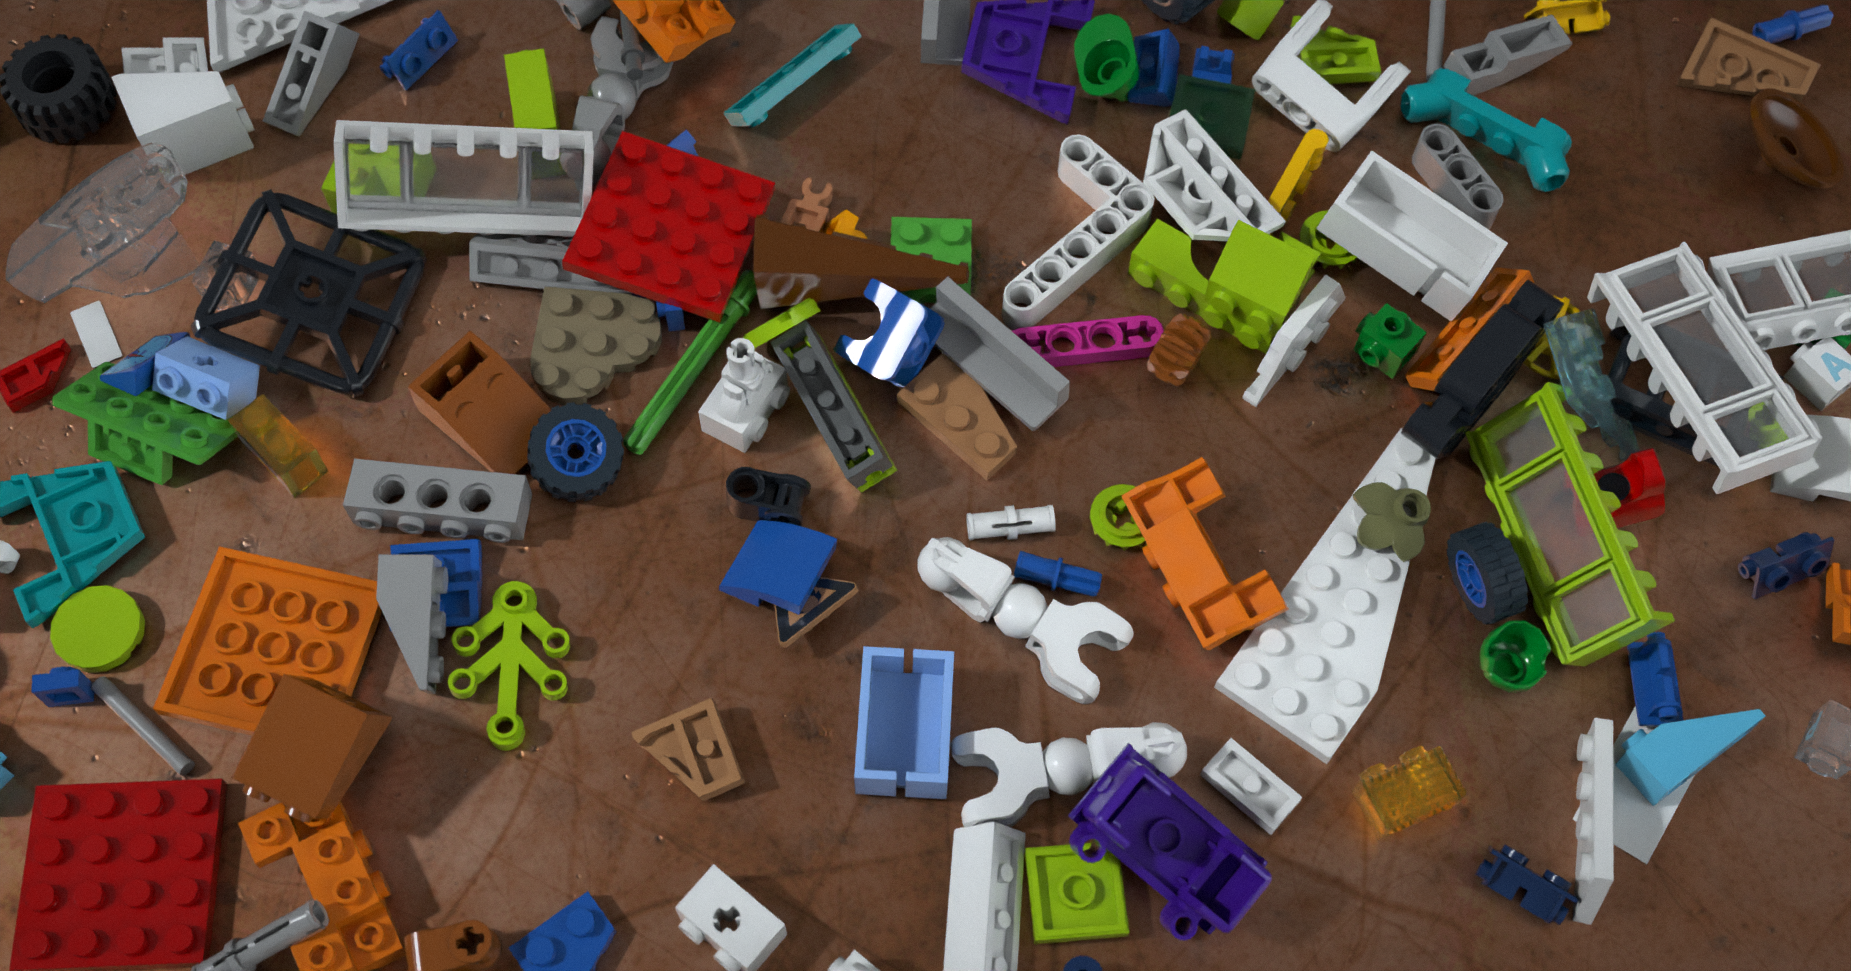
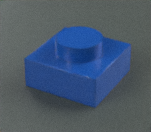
M56 667L51 669L49 673L32 675V693L48 707L94 702L95 692L91 689L93 682L79 669Z

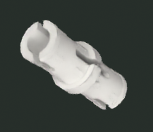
M1014 505L1004 506V511L966 514L967 531L970 541L1007 536L1008 540L1017 539L1019 534L1055 532L1056 530L1053 505L1015 509Z

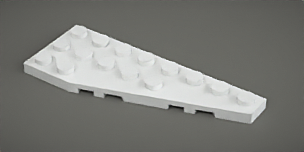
M1401 428L1356 491L1365 485L1383 482L1397 491L1410 488L1419 490L1426 495L1435 458L1403 436ZM1353 495L1281 592L1289 610L1254 629L1214 686L1221 693L1325 764L1330 761L1378 690L1410 560L1403 562L1398 558L1392 546L1382 550H1371L1358 543L1357 529L1361 519L1367 514L1355 502ZM1402 505L1405 513L1411 517V510L1407 506Z

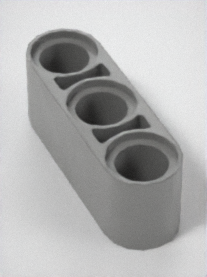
M1442 124L1428 125L1423 129L1412 155L1414 168L1435 194L1488 230L1491 229L1504 202L1501 190L1449 127Z

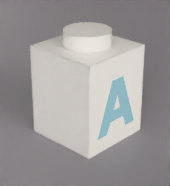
M1831 337L1824 338L1815 345L1807 342L1790 357L1794 364L1784 375L1796 389L1822 411L1851 387V355Z

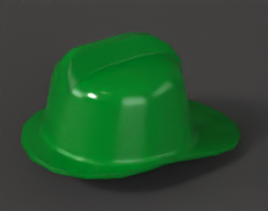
M1104 14L1096 16L1082 27L1074 43V55L1079 81L1082 89L1089 95L1111 99L1117 98L1123 102L1127 100L1126 93L1135 86L1139 78L1140 67L1137 62L1132 32L1127 22L1118 15Z

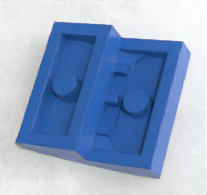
M758 520L719 585V591L757 607L765 600L799 615L836 550L837 538L794 524Z
M470 539L390 545L391 554L434 555L442 561V567H447L448 589L446 594H440V611L445 612L446 628L473 626L481 619V540Z

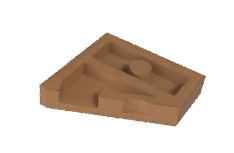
M712 698L631 732L634 740L703 801L745 784L718 707Z

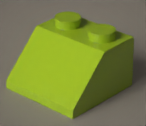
M1238 220L1209 279L1204 301L1211 304L1216 311L1223 314H1231L1248 323L1254 330L1268 333L1275 337L1298 305L1315 257Z

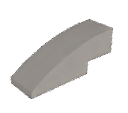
M1549 15L1491 31L1484 42L1451 51L1442 68L1452 70L1470 79L1471 82L1467 93L1476 95L1511 81L1546 63L1569 49L1572 42L1554 16Z

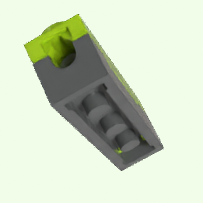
M805 320L771 341L773 349L846 479L862 493L898 471L818 332ZM801 341L806 342L799 348H793L797 343Z

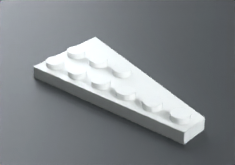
M207 0L211 67L213 71L222 72L292 43L304 10L337 24L393 0Z

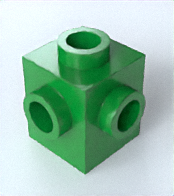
M1386 303L1376 315L1369 312L1361 320L1355 330L1359 337L1353 351L1358 353L1366 364L1377 367L1394 379L1418 352L1427 332L1413 323L1406 313L1397 311Z

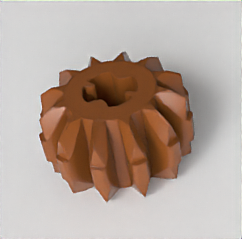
M1184 314L1174 316L1150 354L1147 370L1165 383L1175 386L1185 383L1209 344L1211 330L1194 317H1188Z

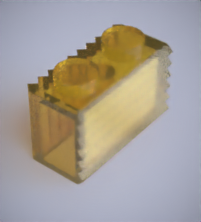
M1423 745L1417 746L1399 756L1401 762L1386 769L1383 763H1378L1359 774L1361 780L1356 784L1352 793L1378 840H1382L1425 819L1454 808L1467 795L1466 789L1462 787L1461 780L1458 779L1452 764L1448 762V757L1444 754L1442 747L1438 746L1426 751Z

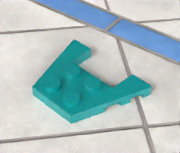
M111 461L54 469L53 474L30 477L27 473L12 475L11 480L0 482V518L32 504L57 565V570L13 589L25 622L32 629L48 619L72 594L84 589L145 538L118 470Z

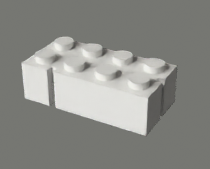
M1373 151L1369 153L1316 228L1413 296L1418 291L1424 296L1421 301L1451 322L1473 298L1508 244L1502 238Z

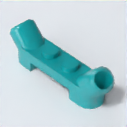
M1440 68L1432 73L1426 83L1408 85L1402 93L1401 111L1408 122L1415 123L1437 119L1458 130L1462 135L1469 136L1492 148L1496 153L1526 166L1532 185L1536 190L1542 192L1556 190L1569 177L1570 170L1565 156L1572 146V140L1564 129L1542 117L1534 128L1467 93L1471 82L1470 79L1452 70Z

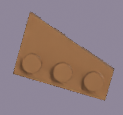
M1710 18L1676 86L1755 96L1760 91L1771 88L1785 92L1801 102L1820 64L1714 18Z
M942 353L897 393V402L985 480L988 481L1016 455L1017 446L983 388L945 354Z

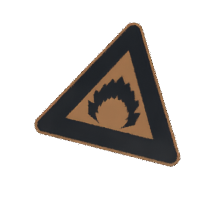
M820 577L799 615L774 605L778 642L782 647L790 646L806 632H810L824 618H828L833 611L858 592L856 583Z

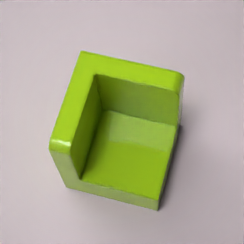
M1224 0L1218 8L1217 14L1255 40H1259L1284 4V1Z

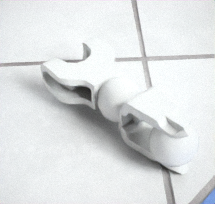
M950 537L932 538L921 550L917 559L918 572L923 582L930 589L942 592L972 619L980 623L984 622V620L989 622L993 616L996 626L1006 636L1016 639L1029 638L1025 647L1034 652L1039 658L1041 672L1047 685L1078 703L1089 704L1094 702L1100 690L1098 676L1080 661L1078 648L1081 645L1094 643L1111 651H1118L1129 645L1133 638L1132 626L1124 618L1098 602H1082L1074 606H1066L1053 599L1048 607L1044 596L1036 587L1024 583L1012 584L1015 576L1011 574L1010 567L973 549L966 548L959 540Z
M1152 722L1144 727L1099 728L1093 730L1090 733L1091 735L1086 736V743L1076 738L1062 737L1051 742L1043 751L1041 742L1028 744L1020 742L1011 733L1000 728H988L958 735L950 744L951 754L955 761L962 766L988 767L998 776V783L991 793L971 799L964 805L961 813L963 826L967 827L994 821L1008 827L1014 826L1024 817L1033 802L1049 798V789L1058 794L1074 795L1085 790L1092 782L1094 784L1127 743L1131 744L1138 753L1167 777H1172L1184 766L1187 759V745L1181 732L1167 723Z

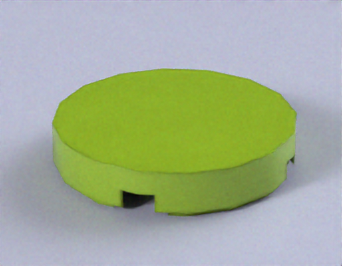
M808 298L760 325L743 337L752 342L754 348H757L820 312V309L814 299Z
M108 585L91 586L72 594L59 606L51 622L50 640L56 654L68 665L87 673L107 672L124 664L132 656L130 652L135 648L136 644L140 645L144 637L145 618L137 602L122 589Z

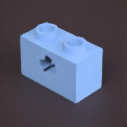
M186 336L155 353L152 390L227 420L256 402L260 365Z

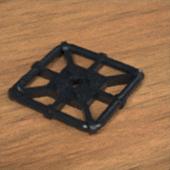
M271 189L260 193L261 197L256 199L250 206L228 250H222L217 260L219 267L196 309L194 322L191 324L194 336L202 338L203 341L216 348L266 366L267 372L279 375L281 372L333 393L351 395L353 398L364 394V389L375 378L394 335L400 334L405 324L402 318L423 276L424 264L427 261L424 251L405 240L380 230L355 231L338 228V218L334 212L288 194L273 193ZM282 210L333 229L334 231L324 251L296 241ZM266 214L270 216L284 246L274 267L244 256ZM348 236L396 254L362 266L337 257L344 240ZM403 269L407 270L388 311L357 300L366 281ZM242 272L266 281L257 300L215 313L235 273ZM312 283L319 285V293H321L319 297L307 298L304 296V292L300 290L301 287L309 288ZM349 314L379 326V330L358 373L339 335ZM259 316L286 325L274 351L219 331V329ZM299 331L328 341L344 378L287 357Z

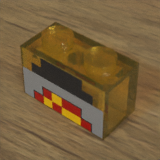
M264 394L260 395L228 420L244 446L294 498L328 472L316 448Z

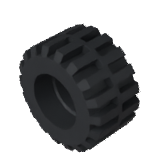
M57 34L55 38H51L49 35L40 36L39 41L33 42L30 40L24 43L25 47L23 49H16L10 54L12 60L5 61L2 66L5 73L0 74V85L2 86L0 91L22 127L35 138L40 136L44 142L49 143L54 139H57L59 143H68L69 139L74 137L78 141L85 138L84 134L89 131L95 133L100 129L98 124L107 122L111 117L108 111L115 109L116 101L114 97L117 96L116 88L98 54H96L91 45L88 43L84 44L82 39L75 36L68 39L66 34ZM61 86H64L63 88H61V89H59V90H57V91H54L55 89H57V88H59V87H61Z

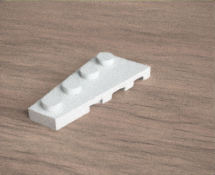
M1594 718L1588 734H1581L1577 745V760L1583 761L1576 788V797L1580 800V813L1576 824V838L1578 842L1574 896L1578 901L1573 904L1572 921L1589 925L1592 924L1614 881L1613 720Z

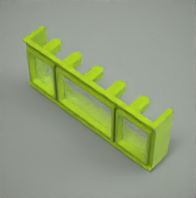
M1547 382L1541 390L1474 431H1467L1465 434L1471 446L1469 449L1470 456L1473 462L1480 468L1486 482L1485 492L1490 501L1495 504L1502 520L1500 524L1504 536L1509 539L1515 553L1518 555L1520 565L1525 574V580L1528 582L1534 597L1533 607L1537 615L1544 621L1551 637L1549 643L1552 652L1561 661L1562 665L1587 666L1671 624L1675 619L1672 613L1654 611L1646 592L1656 587V581L1649 572L1635 569L1628 552L1638 547V541L1631 532L1617 529L1611 512L1621 507L1620 501L1614 493L1600 490L1593 474L1603 469V463L1596 454L1582 450L1577 436L1586 431V425L1579 416L1566 413L1562 402L1574 396L1572 389Z

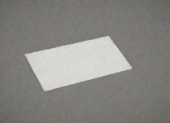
M1635 706L1613 745V837L1615 846L1647 864L1693 777L1653 806L1615 765L1626 752L1621 745L1640 729L1649 734L1656 728L1655 726H1638ZM1580 806L1573 817V820L1576 822L1580 813Z

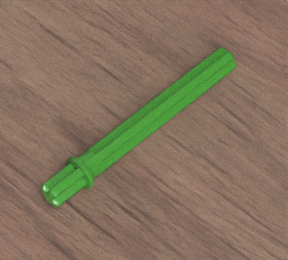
M745 270L739 277L721 322L711 319L707 321L623 438V445L629 451L637 455L643 454L731 329L736 325L741 316L745 317L750 312L748 306L757 294L752 270Z

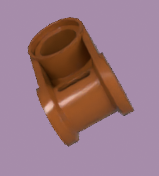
M475 919L465 920L440 928L420 930L403 938L408 971H482L492 967L499 960L502 953V943L499 936L483 922ZM479 936L484 942L477 945V953L473 955L467 948L474 946V938Z

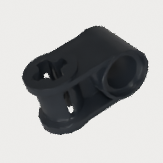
M740 467L729 474L726 480L727 506L735 517L752 521L767 520L802 526L803 517L800 513L804 497L808 496L811 490V484L806 479L792 474H777L751 467ZM742 489H750L755 492L753 496L748 498H742L736 493Z

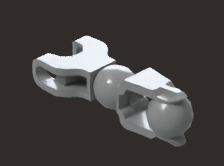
M604 16L598 21L590 38L594 51V65L599 77L595 78L589 85L587 96L581 95L579 97L572 126L574 131H592L593 133L592 186L601 178L619 136L624 131V120L635 110L636 100L639 99L642 91L657 86L667 80L674 61L666 63L646 40L639 43L645 53V61L642 64L643 76L639 80H630L627 77L626 66L621 61V50L624 44L618 30L619 20ZM561 151L560 161L562 167L569 177L574 178L576 187L580 190L581 152Z

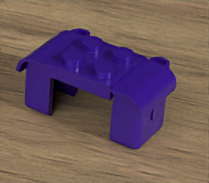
M1129 743L1125 745L1068 815L1078 824L1069 839L1072 851L1084 861L1095 863L1104 857L1106 849L1109 850L1169 901L1160 913V923L1179 940L1192 938L1196 934L1198 926L1209 935L1216 928L1224 933L1231 932L1272 881L1271 873L1265 868L1268 861L1248 847L1230 829L1162 771L1152 765ZM1092 839L1090 848L1083 850L1084 843ZM1182 917L1181 923L1175 926L1176 921Z

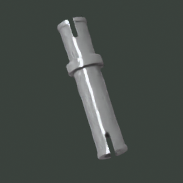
M310 899L304 905L271 922L246 938L230 940L224 945L222 951L201 963L195 964L191 971H254L258 963L288 948L311 933L325 928L329 922L326 909L318 900Z

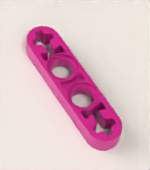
M1139 315L1015 329L1012 332L1050 365L1060 367L1149 357L1164 329L1156 318ZM1145 331L1146 335L1151 337L1150 341L1143 342V338L1138 336V332ZM1123 332H1126L1125 340L1128 339L1127 345H1122ZM1107 333L1114 338L1115 344L1109 348H1100L1093 342L1092 338L1096 334ZM1066 337L1074 343L1075 347L1066 353L1059 352L1053 348L1052 342L1056 338ZM1041 340H1045L1044 354H1041V346H1039Z

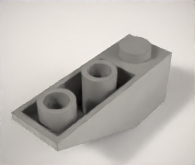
M379 554L376 600L419 689L428 694H436V683H442L444 676V660L442 656H438V638H444L446 632V615L444 611H440V594H446L448 589L447 567H442V561L434 555Z

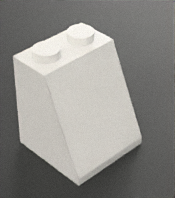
M218 71L133 73L112 76L136 137L163 183L254 148L248 132L255 130L245 108L237 110L244 107L234 84L225 86Z

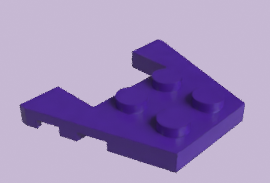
M1026 0L977 2L961 72L1062 123L1068 124L1076 87L1039 80L1037 75L1049 25L1081 30L1091 20L1095 0H1048V2L1026 3Z

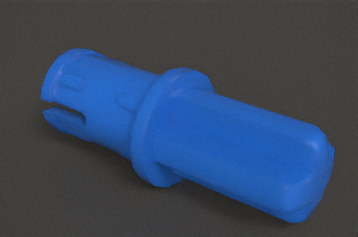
M1820 5L1799 12L1789 10L1782 17L1754 24L1753 36L1770 43L1788 38L1795 41L1800 39L1802 34L1830 26L1833 12L1830 11L1828 5Z
M1021 550L1014 571L1015 578L1051 586V591H1055L1056 587L1092 597L1097 596L1102 582V574L1100 572L1063 563L1064 558L1059 557L1057 561Z

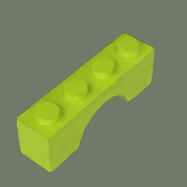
M1157 218L1133 250L1128 274L1141 286L1153 288L1168 297L1174 305L1180 308H1187L1201 316L1210 326L1221 328L1237 337L1246 347L1258 349L1266 354L1275 337L1268 333L1254 330L1248 323L1231 314H1223L1216 311L1211 304L1204 301L1209 280L1200 274L1192 261V239Z

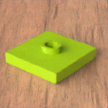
M1084 843L1083 850L1090 848L1092 843ZM1070 844L1025 848L1034 944L1126 937L1129 935L1121 863L1115 855L1106 849V853L1100 861L1089 863L1074 853Z

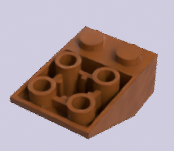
M472 331L467 332L407 386L417 409L490 472L518 475L528 466L527 454L530 432L533 426L538 424V419L544 413L547 414L551 411L550 407L515 370Z

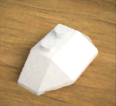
M1186 109L1155 124L1143 183L1192 240L1228 241L1238 220L1267 234L1284 226L1286 221Z

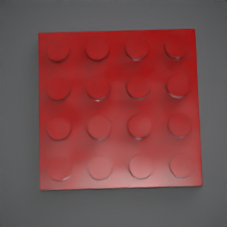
M622 131L562 260L563 270L721 322L754 242L755 218L757 215H765L775 190V182Z
M222 778L36 785L9 971H118L191 968L195 964L210 957L227 783Z

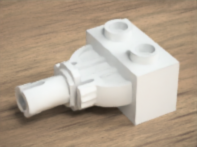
M737 338L731 342V348H727L728 362L722 370V378L698 413L703 432L745 453L753 441L758 442L763 437L768 427L767 419L775 408L779 410L785 404L789 396L790 387H788L787 373L784 367L755 352L754 345L748 339Z

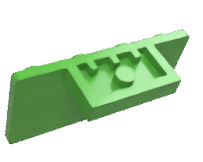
M110 362L102 363L52 397L53 406L88 420L89 456L104 462L111 461L118 468L163 485L172 478L173 455L196 465H201L237 438L238 433L241 435L246 431L250 424L249 418L239 414L224 420L153 391V384L137 396L124 392L100 381V375L115 365Z

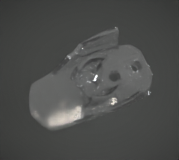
M150 142L115 158L85 178L42 214L12 243L7 258L6 280L30 298L46 303L73 286L122 298L133 295H148L197 272L200 269V265L193 251L169 219L185 201L188 181L172 151L165 146Z

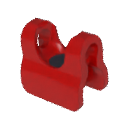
M1654 448L1631 453L1629 458L1623 463L1603 468L1593 474L1600 490L1614 493L1620 501L1621 507L1611 512L1617 528L1651 520L1665 512V478ZM1565 471L1564 479L1561 480V488L1565 494H1574L1573 510L1577 533L1580 537L1594 535L1568 472Z

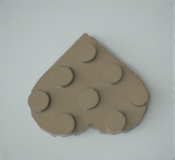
M545 286L530 357L531 375L538 389L545 393L551 402L561 405L575 402L577 405H583V403H588L587 398L597 395L603 388L607 390L615 373L632 372L636 370L635 365L645 362L651 355L654 358L662 343V329L660 318L655 311L653 302L649 299L626 293Z

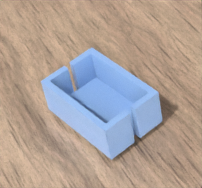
M863 646L854 773L855 794L896 796L897 788H905V797L946 799L954 651L913 649L912 673H904V648Z

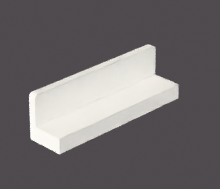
M995 821L955 829L943 971H1017L1026 833Z

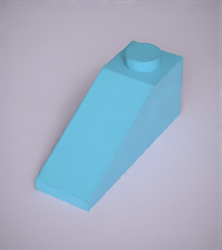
M1760 709L1663 723L1649 734L1640 729L1621 745L1626 752L1615 765L1643 796L1655 806L1750 733L1766 715Z

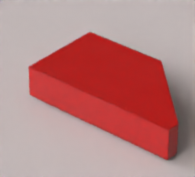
M64 338L0 370V393L13 413L53 393L72 350Z

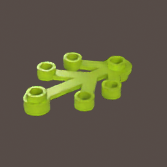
M511 581L501 585L493 595V609L472 627H460L452 635V644L455 652L460 656L469 657L477 653L482 640L504 624L503 639L468 669H456L448 678V686L452 695L458 699H467L476 692L477 685L500 667L497 713L488 721L487 734L491 744L503 751L517 748L525 737L523 721L516 714L519 666L537 682L542 695L548 700H559L566 695L568 690L566 676L561 671L550 670L521 640L522 624L542 641L545 653L551 658H561L569 652V635L561 628H553L536 611L537 597L534 590L528 584L520 581ZM512 596L522 598V602L517 606H510L506 603ZM464 636L474 638V642L468 647L458 645L459 640ZM553 638H561L565 642L558 649L551 648L548 643ZM460 678H467L471 683L466 689L460 690L454 687L456 681ZM553 679L559 680L562 686L556 691H550L545 687L547 682ZM501 722H511L514 726L510 732L503 734L497 731V726Z

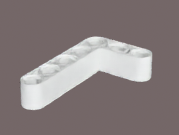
M1071 135L1062 142L1057 172L1061 181L1094 208L1095 211L1005 287L1002 319L1006 326L1012 330L1035 326L1149 227L1154 195L1144 183L1093 140L1084 135ZM1102 232H1110L1111 234H1103ZM1072 255H1080L1084 258H1075ZM1044 279H1053L1057 282L1050 283L1044 281ZM1015 303H1024V304H1026V305H1028V306H1027V307H1018V306H1016V305H1014V304H1015Z

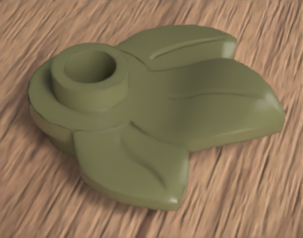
M1375 482L1359 488L1353 494L1355 502L1367 514L1361 519L1357 529V540L1361 546L1371 550H1382L1392 546L1398 558L1403 562L1411 560L1421 552L1425 544L1423 526L1427 523L1431 511L1429 499L1424 493L1410 488L1397 491L1386 483ZM1402 505L1407 506L1411 510V517L1405 513Z

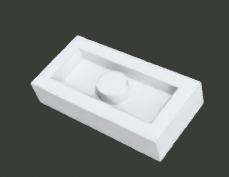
M1232 738L1210 760L1200 776L1270 835L1302 799V796Z

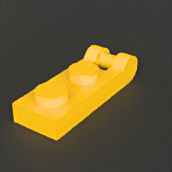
M1312 129L1305 134L1268 200L1286 221L1285 224H1287L1295 209L1297 202L1292 199L1296 192L1301 195L1304 194L1313 175L1310 171L1318 169L1321 165L1323 152L1326 150L1329 140L1327 134L1322 130Z

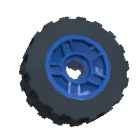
M575 402L561 407L558 405L551 408L549 413H544L538 419V424L533 426L530 432L527 454L531 475L534 480L536 479L539 482V487L545 492H550L552 497L559 500L560 498L567 499L568 502H576V500L583 499L588 501L593 496L602 495L606 492L607 487L610 484L613 485L617 479L624 455L622 434L618 432L615 421L609 419L606 416V412L600 408L597 410L586 403L577 405ZM571 445H577V449L584 453L581 458L573 459L568 455Z
M1483 522L1450 535V539L1447 541L1448 549H1446L1449 569L1451 570L1454 584L1470 613L1472 612L1478 621L1488 625L1523 612L1526 609L1525 605L1528 604V588L1525 582V574L1517 553H1515L1511 542L1504 536L1501 529L1496 528L1495 524L1491 522Z

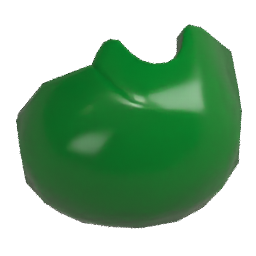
M1509 620L1492 630L1482 642L1479 657L1480 669L1483 670V675L1493 686L1508 693L1526 692L1547 674L1545 661L1551 651L1550 643L1538 627L1525 620Z

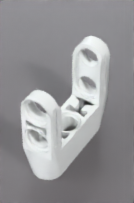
M1317 0L1271 52L1252 77V84L1263 98L1305 133L1312 129L1324 131L1329 139L1326 149L1331 152H1337L1362 129L1411 71L1401 62L1390 65L1354 105L1297 57L1302 49L1320 31L1321 25L1330 16V11L1333 8L1326 0Z

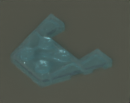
M1592 308L1559 317L1543 324L1567 403L1591 428L1599 426L1603 441L1610 448L1619 445L1621 451L1619 452V457L1623 462L1626 461L1631 453L1638 452L1640 449L1631 422L1616 415L1611 403V399L1615 398L1616 395L1610 378L1606 374H1602L1598 362L1603 359L1600 345L1604 344L1605 340L1595 309Z

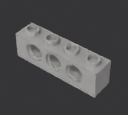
M354 458L343 507L354 524L368 530H378L381 526L398 528L409 534L434 531L441 532L443 535L451 538L460 539L465 538L467 535L484 536L493 542L505 543L510 539H524L532 491L526 475ZM396 495H404L403 498L396 503H387L392 497ZM446 499L442 506L430 508L434 501ZM479 504H490L484 511L472 512Z

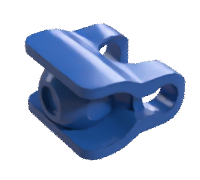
M872 278L864 291V295L873 301L880 310L881 323L879 329L872 337L861 341L846 335H840L833 351L873 376L904 388L919 374L944 328V318L937 312Z

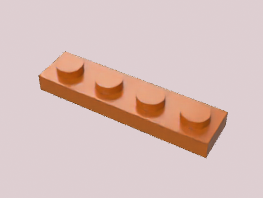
M1496 267L1478 288L1473 298L1452 322L1450 321L1405 374L1410 387L1434 391L1448 368L1500 307L1505 303L1509 304L1527 280L1535 283L1530 271Z

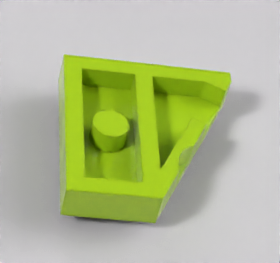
M1293 16L1291 29L1302 16ZM1329 25L1326 31L1320 29L1297 55L1300 60L1329 84L1377 81L1381 74L1375 40L1360 35H1349L1342 29Z

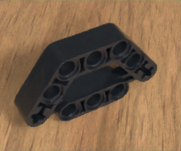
M1527 280L1509 304L1505 303L1500 307L1448 368L1434 390L1440 394L1435 401L1423 402L1409 418L1401 434L1436 459L1448 457L1466 437L1465 433L1471 431L1505 390L1559 314L1564 303L1532 281Z

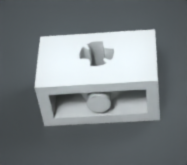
M714 864L675 907L679 918L682 920L678 925L680 930L696 944L700 945L705 940L716 949L717 953L713 957L727 971H757L787 936L785 924ZM735 918L738 929L735 931L729 928L721 930L719 922L722 919L731 922Z

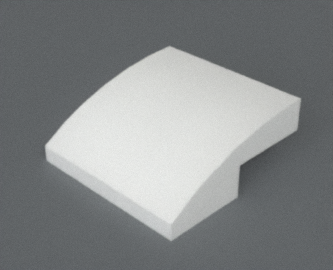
M163 38V48H122L124 74L208 71L204 38Z
M1807 415L1817 423L1822 439L1810 460L1772 474L1770 492L1812 502L1819 495L1851 502V419Z

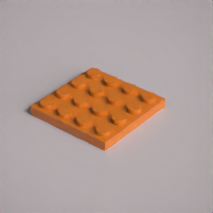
M219 546L153 710L158 715L252 736L283 674L314 678L352 696L382 614V610L376 600L377 581Z

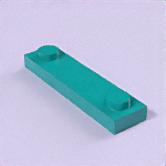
M854 23L833 26L727 109L723 114L730 125L752 128L766 120L769 109L830 61L840 60L853 50L851 45L862 37Z

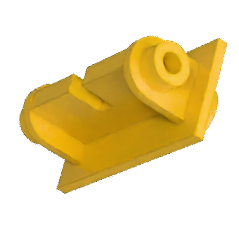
M1539 0L1536 2L1537 6L1524 14V18L1535 17V19L1553 15L1566 35L1570 34L1568 20L1573 22L1574 34L1599 31L1610 23V14L1608 10H1603L1602 6L1608 0H1569L1563 2L1560 0Z

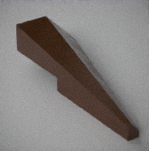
M757 215L755 218L753 273L760 309L797 305L808 298L814 299L815 302L865 296L864 291L872 278L899 292L937 287L946 277H949L957 285L966 284L969 279L968 263L960 262L959 265L943 262L933 259L931 254L921 252L918 256L897 251L896 246L838 232H833L830 235L806 229L805 224L797 222L789 225L769 220L767 215Z

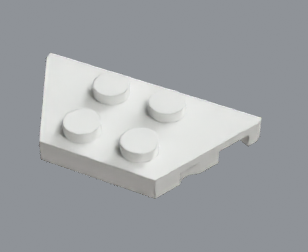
M1325 275L1279 329L1257 369L1260 375L1243 394L1242 398L1257 407L1287 369L1294 372L1307 354V351L1304 349L1310 341L1317 344L1322 339L1330 326V323L1327 321L1346 298L1340 283Z

